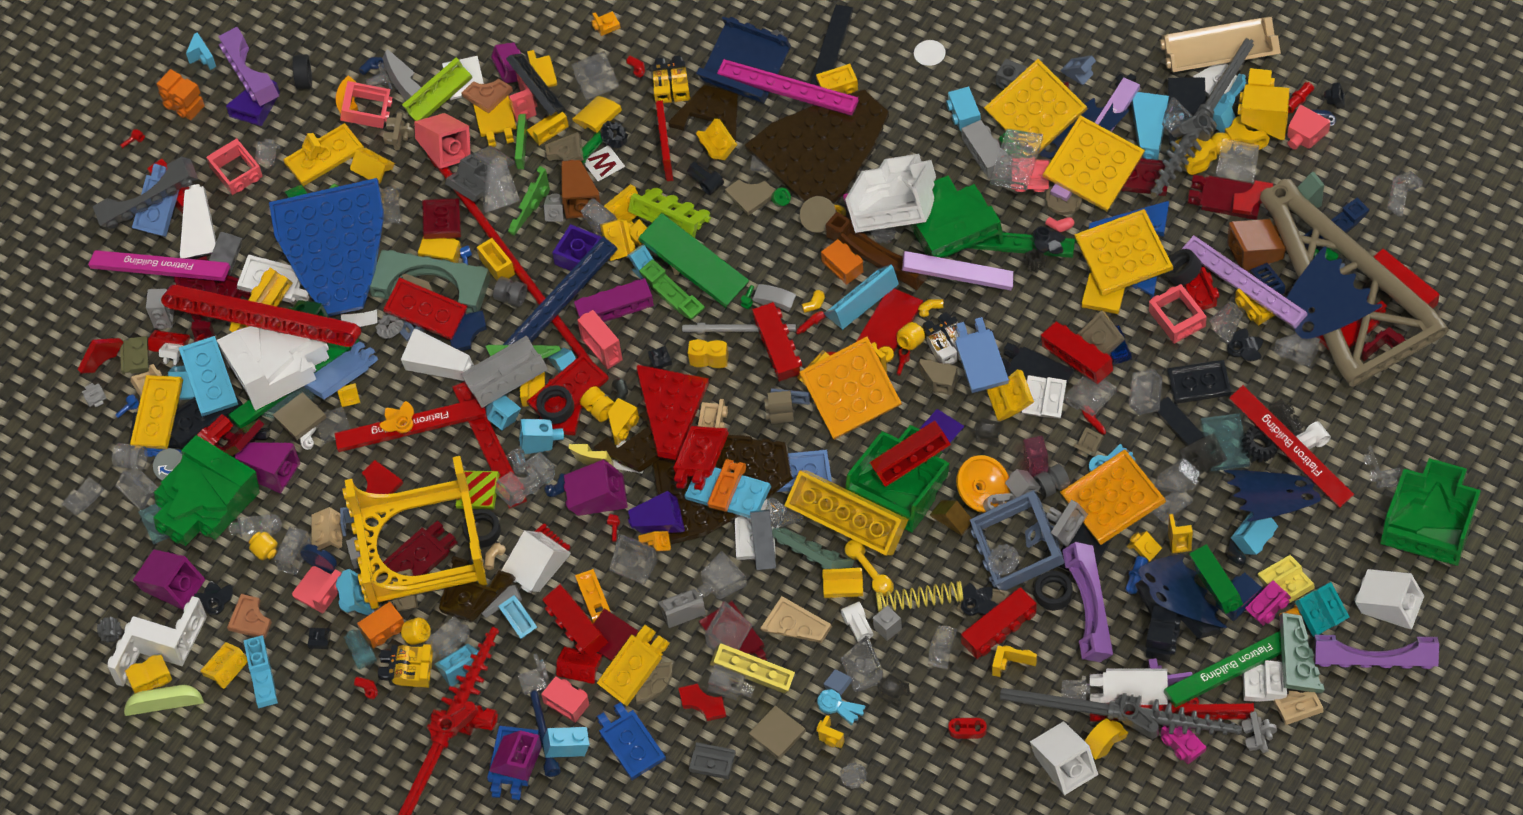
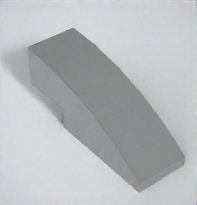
M387 49L383 56L385 68L394 86L407 101L422 87L412 80L415 72Z

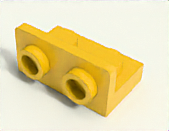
M851 64L816 74L820 87L844 94L858 91V80Z
M715 118L705 131L698 130L696 132L699 142L705 146L708 155L713 159L726 160L737 146V143L720 119Z
M630 184L603 206L610 221L621 218L629 223L637 217V215L628 212L631 195L634 193L638 194L635 186Z
M620 218L600 224L602 236L618 248L608 259L609 261L626 257L635 250V244L630 237L631 227L626 220Z
M1240 288L1236 290V304L1238 307L1243 308L1248 318L1258 326L1275 316L1246 296Z
M225 642L200 672L203 676L216 681L221 688L225 689L248 663L247 657L239 647Z

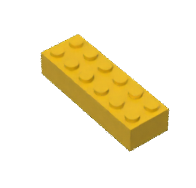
M799 470L784 505L886 556L894 554L909 520L808 470Z

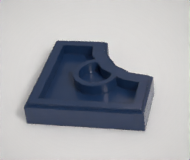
M483 310L464 315L453 339L450 340L453 348L459 351L472 349L474 337L479 332L487 329Z

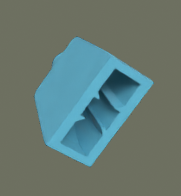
M521 419L519 435L521 455L549 451L552 449L554 440H564L563 428L552 429L551 420Z

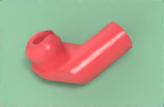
M1049 217L1045 225L1057 232H1064L1074 226V220L1068 217L1057 221Z

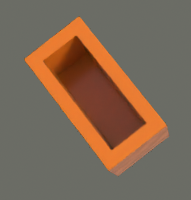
M837 239L821 251L822 263L846 285L863 273L862 258L859 255H855L846 243L843 244Z
M388 602L357 624L360 633L371 647L375 648L384 644L393 635L399 634L404 620L392 603Z

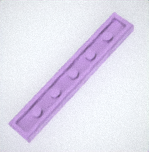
M907 251L903 253V271L1005 290H1012L1013 271Z

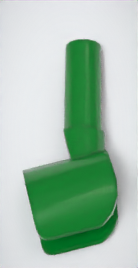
M750 285L747 293L741 297V306L746 309H750L753 304V300L750 298L754 289L753 285Z

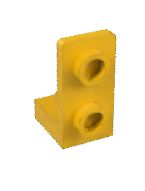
M997 646L992 665V676L1000 677L1002 670H1006L1008 661L1036 666L1037 654L1030 650H1017L1011 646Z

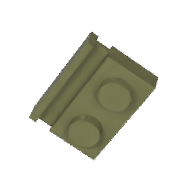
M147 336L128 338V340L123 341L120 348L122 375L129 372L133 374L149 371Z

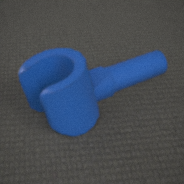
M469 246L460 248V254L463 263L468 265L467 257L472 256Z
M129 395L126 398L127 405L115 414L117 418L129 409L134 410L138 408L139 403L134 395Z

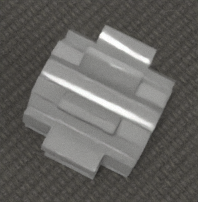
M91 383L85 387L86 390L82 391L89 407L93 405L98 407L104 404L103 400L107 399L99 384L94 385Z

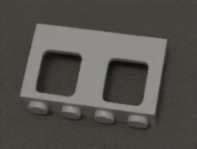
M525 336L461 373V375L483 408L547 371L548 368L541 355L532 346L529 338Z

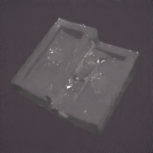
M604 51L571 64L585 100L619 87L614 71L611 69Z
M1222 138L1216 176L1253 183L1259 145Z
M1083 375L1064 395L1063 401L1076 410L1082 409L1093 417L1117 392V387L1104 379L1099 384H1096Z

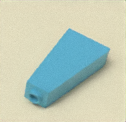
M1137 92L1131 101L1138 147L1145 150L1141 158L1159 159L1169 96Z

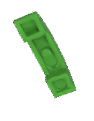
M652 259L639 270V273L646 279V282L653 290L686 318L692 320L705 309V306L693 295L689 296L666 275V271L655 260Z

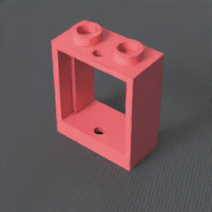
M347 81L340 121L383 129L384 122L387 121V117L390 114L387 111V107L391 108L393 97L389 96L390 89ZM352 96L383 102L381 116L350 110Z
M237 138L206 157L211 170L232 195L242 191L245 187L263 177L260 166ZM241 156L251 169L234 180L229 181L219 168Z
M1182 284L1169 288L1167 292L1160 296L1156 295L1149 301L1150 314L1174 344L1206 327L1207 316ZM1180 298L1194 316L1174 326L1161 310V307Z
M594 310L583 314L578 319L581 340L608 370L623 360L619 339Z

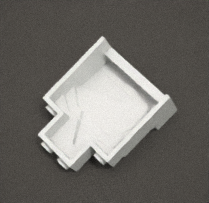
M913 154L884 159L878 169L861 171L845 198L855 233L926 222L934 202L932 189L936 174L932 160L921 162L920 155Z
M253 326L236 330L216 340L228 368L231 367L255 410L315 381V365L329 359L327 353L329 347L326 342Z

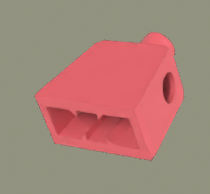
M1300 105L1288 126L1287 137L1290 139L1288 141L1289 147L1297 149L1299 145H1302L1306 148H1311L1328 134L1330 120Z

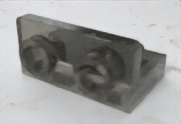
M1280 399L1267 407L1294 435L1303 433L1301 429L1304 427L1298 418L1295 419L1293 415L1295 410L1290 403Z

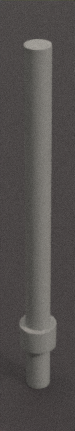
M697 323V325H682V332H697L698 334H705V332H759L756 324L705 325V323ZM786 324L789 332H796V324Z

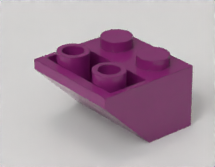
M521 730L503 736L490 767V772L528 781L542 748L540 736Z

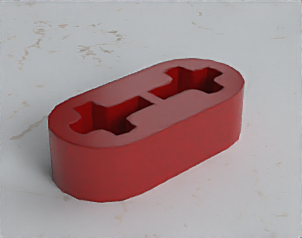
M954 718L949 722L948 731L951 737L956 739H979L986 735L987 725L981 718ZM956 725H960L959 731H955ZM976 725H980V731H976Z

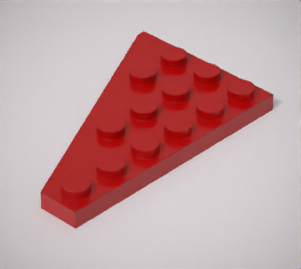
M637 365L639 384L657 456L676 460L709 385V379Z

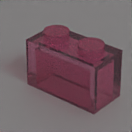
M1043 436L1023 439L1024 462L1027 471L1033 478L1041 472L1048 473V453Z

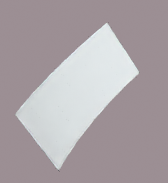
M377 310L357 314H341V320L355 323L359 327L377 323Z

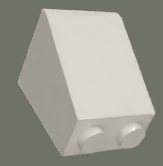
M524 530L501 571L513 574L516 578L514 582L520 583L522 585L521 588L526 592H540L570 556L571 552L542 532Z
M1368 569L1365 577L1362 579L1359 593L1355 597V603L1362 614L1412 629L1424 595L1411 573Z
M1064 721L1030 741L1034 756L1064 795L1098 775L1089 745Z

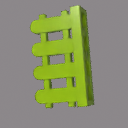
M659 188L647 189L643 196L636 193L631 195L628 212L652 223L663 213L694 238L697 229H701L704 222L708 223L711 220L708 210L701 209L696 211L694 210V204L690 202L681 204L675 195L665 197L662 195L663 191Z

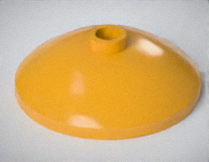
M973 456L967 459L958 470L956 478L958 492L962 500L970 508L978 512H986L983 503L989 496L1006 494L1011 491L1005 484L1009 479L1005 468L997 460L989 456ZM990 502V504L994 507L999 505L998 503L993 504L992 502Z

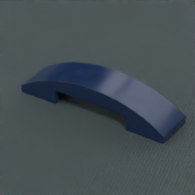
M1357 197L1343 207V212L1331 220L1345 233H1348L1368 214L1369 209ZM1313 229L1304 236L1311 237ZM1304 244L1306 249L1308 250L1309 244ZM1316 246L1317 250H1321L1323 248L1321 246Z

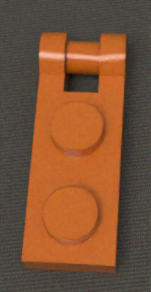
M725 460L707 503L709 508L727 512L741 476L745 473L746 463H734L733 460Z

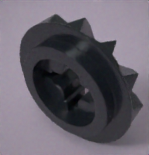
M615 120L605 122L600 131L603 141L612 148L624 146L629 135L625 131L626 127L623 128L621 122L617 123ZM617 130V136L613 138V131Z

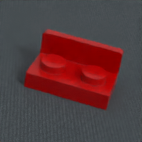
M1201 267L1197 277L1183 286L1201 310L1217 306V299L1219 298L1218 289L1212 285L1213 280L1210 272L1207 273L1205 267Z
M564 647L557 659L556 675L594 684L596 681V671L602 661V654L596 653L590 658L586 653L582 655L578 649Z

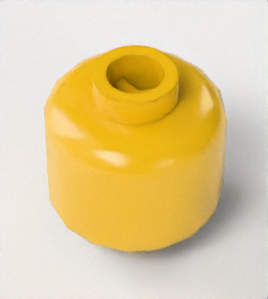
M914 322L907 323L897 332L898 344L907 350H914L925 340L923 328Z
M257 532L249 540V550L259 560L267 558L271 560L278 552L276 550L278 546L277 541L267 532Z
M420 617L406 621L401 630L402 638L410 645L427 641L431 634L430 625L425 619Z

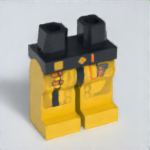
M680 55L672 57V63H665L664 58H656L655 64L652 65L655 103L663 100V103H672L670 85H672L674 102L689 101L690 94L686 67ZM678 93H686L684 96L677 95ZM661 95H668L666 98H659V97H658V96H661Z
M423 644V647L392 645L391 649L381 650L380 661L381 663H389V667H379V680L389 681L390 686L401 685L429 688L433 660L432 646L430 644Z

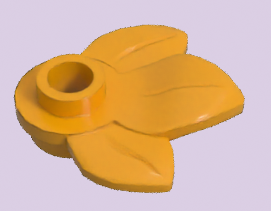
M407 401L401 405L400 410L386 408V420L379 425L387 432L397 431L399 433H406L413 427L412 417L414 409Z

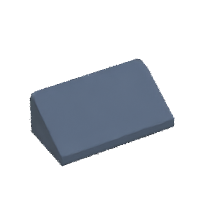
M771 388V393L791 391L792 403L810 405V392Z

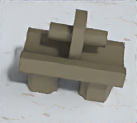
M397 113L396 117H387L386 121L387 129L394 130V132H384V143L394 145L395 150H400L402 137L404 141H407L408 138L414 136L415 132L410 127V123H405L402 120L403 113Z

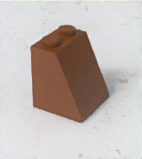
M580 160L562 161V200L566 219L603 216L599 191Z
M1270 219L1229 222L1227 244L1241 268L1249 271L1262 264H1270L1284 259L1286 248L1279 237L1276 225L1273 226Z

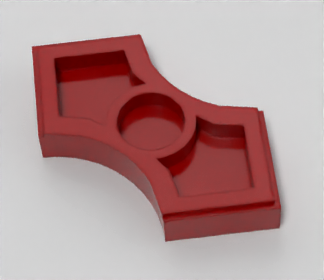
M1255 180L1253 187L1247 192L1234 193L1232 212L1251 215L1253 208L1262 203L1260 201L1261 192L1266 188L1273 187V183Z
M698 684L679 688L684 709L698 710L704 715L706 721L726 717L722 696H709L700 689Z

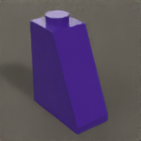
M272 80L278 94H280L277 82ZM244 90L230 101L226 108L229 117L262 126L277 98L260 106Z
M669 491L628 510L630 526L641 534L654 531H668L669 533L685 531L678 499Z

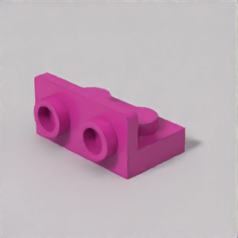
M1272 580L1245 609L1264 626L1275 618V614L1280 609H1284L1289 604L1291 597Z
M1164 726L1161 728V740L1166 746H1170L1174 750L1179 760H1184L1189 764L1206 751L1207 747L1190 729L1184 735L1182 734V727L1175 728L1173 734H1169V727Z

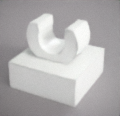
M165 343L159 349V357H164V364H167L169 358L174 361L173 364L176 365L181 355L179 347L183 345Z

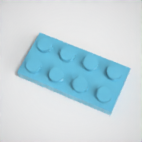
M215 336L179 347L201 416L238 405Z
M714 468L712 475L706 478L703 490H696L694 488L696 483L691 481L685 498L708 506L707 503L722 469ZM742 475L727 512L751 518L750 511L761 510L771 488L770 483Z

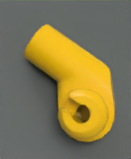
M821 290L814 291L811 301L801 304L803 312L807 313L821 308L825 299L824 292Z
M943 299L926 300L918 308L919 315L927 317L929 316V310L943 309Z

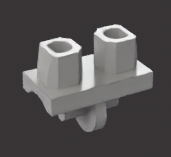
M1256 711L1251 712V718L1242 721L1244 732L1246 734L1254 732L1255 736L1246 738V746L1250 751L1260 749L1262 753L1269 752L1266 737L1267 740H1272V734L1277 732V727L1275 724H1270L1269 719H1265L1262 722V718L1257 716Z

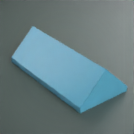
M888 265L879 268L824 312V315L843 330L899 285L894 267Z

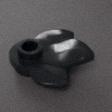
M1039 226L1033 231L1034 245L1038 251L1042 253L1049 251L1052 254L1063 253V247L1060 242L1066 239L1064 235L1057 231H1050L1044 226Z
M1246 328L1240 329L1234 333L1233 340L1228 343L1227 351L1233 357H1241L1246 361H1256L1262 357L1258 350L1262 347L1264 339L1249 336Z
M210 581L204 593H195L194 597L200 599L203 608H205L208 614L218 615L224 610L225 604L231 600L233 589L231 585L221 589L215 582Z
M969 583L962 590L963 601L961 603V610L968 616L978 613L986 615L998 605L996 602L991 601L993 596L992 587H983L976 590L975 586Z

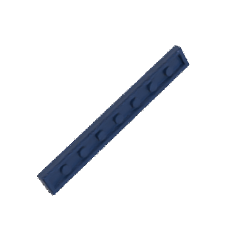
M603 236L503 345H511L525 336L532 343L618 248Z

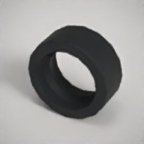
M308 54L294 55L292 61L296 88H311L312 70Z
M1190 249L1178 250L1169 257L1173 270L1166 272L1165 275L1174 285H1186L1199 274L1202 267L1201 261ZM1189 262L1182 271L1176 273L1180 266Z
M554 385L543 389L539 393L537 408L542 419L551 420L552 424L566 421L572 415L574 401L570 392L565 387ZM556 396L565 398L566 406L561 411L550 413L545 410L544 405L550 398Z
M487 509L474 510L475 523L485 520L493 524V529L485 536H478L480 548L491 546L498 540L501 533L498 517L494 512ZM465 518L463 522V531L466 540L470 543V537Z
M1048 571L1040 575L1036 580L1035 597L1041 607L1055 611L1063 609L1070 603L1073 587L1067 575L1058 571ZM1048 583H1060L1065 587V594L1058 599H1050L1042 594V588Z
M1148 576L1147 580L1154 583L1152 578ZM1141 580L1135 585L1145 606L1152 615L1154 604H1159L1152 598L1148 585ZM1157 592V593H1156L1157 598H1158L1160 601L1164 602L1163 597H1162V595L1160 594V592Z

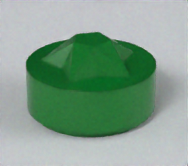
M778 188L773 191L771 199L776 206L783 207L790 202L791 195L786 188Z

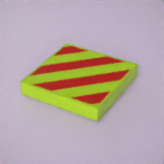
M464 471L472 509H494L500 476L499 472ZM462 498L456 499L455 506L457 509H464Z

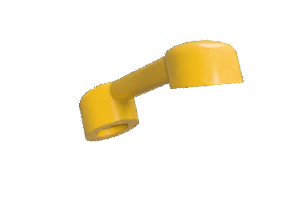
M853 539L848 541L844 548L845 554L849 558L858 560L873 579L872 587L877 593L881 592L883 596H886L887 591L892 593L894 589L892 580L886 575H879L864 556L866 552L865 546Z

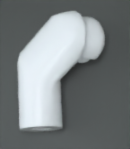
M316 427L299 439L301 446L306 450L311 449L314 445L311 436L315 432Z

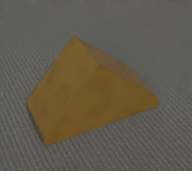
M941 500L930 513L932 518L961 536L971 525L970 519L972 518L958 501Z

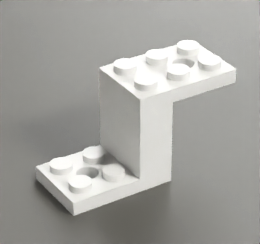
M192 596L190 601L186 603L184 614L176 623V629L138 617H132L125 627L122 639H119L114 655L108 660V668L117 685L124 686L127 680L125 670L130 665L135 664L140 653L148 656L162 655L164 661L183 666L207 618L200 599Z

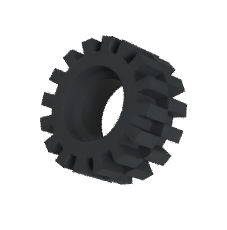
M1251 426L1241 441V447L1244 448L1243 452H1248L1247 457L1250 458L1252 456L1253 461L1258 459V462H1262L1264 459L1266 462L1273 457L1278 449L1256 426ZM1254 439L1262 440L1267 447L1258 446Z

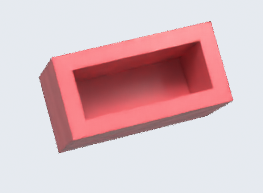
M556 676L541 694L544 704L574 723L590 705L585 691L575 689L566 679L561 680Z

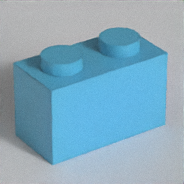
M969 87L948 92L946 105L948 111H952L953 123L958 125L960 131H962V128L981 120L980 112Z
M1250 512L1231 539L1243 554L1257 555L1262 551L1264 544L1274 535L1278 525L1272 517L1249 522L1248 519L1253 516V513Z
M513 595L498 606L521 639L538 628L516 595Z
M587 727L547 728L543 738L545 758L585 756L590 745Z

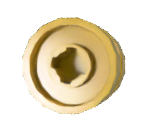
M597 386L587 390L580 401L581 406L588 412H591V415L599 422H604L609 418L608 411L615 403L608 396H605V393Z

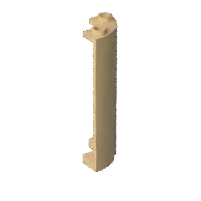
M1272 17L1162 35L1160 40V48L1165 51L1166 67L1171 69L1172 72L1229 63L1245 38L1254 41V46L1246 59L1281 54L1278 35H1274Z

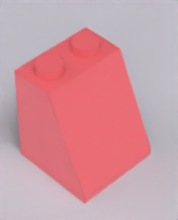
M446 113L414 122L415 139L438 168L460 163L461 159L471 154L469 125Z

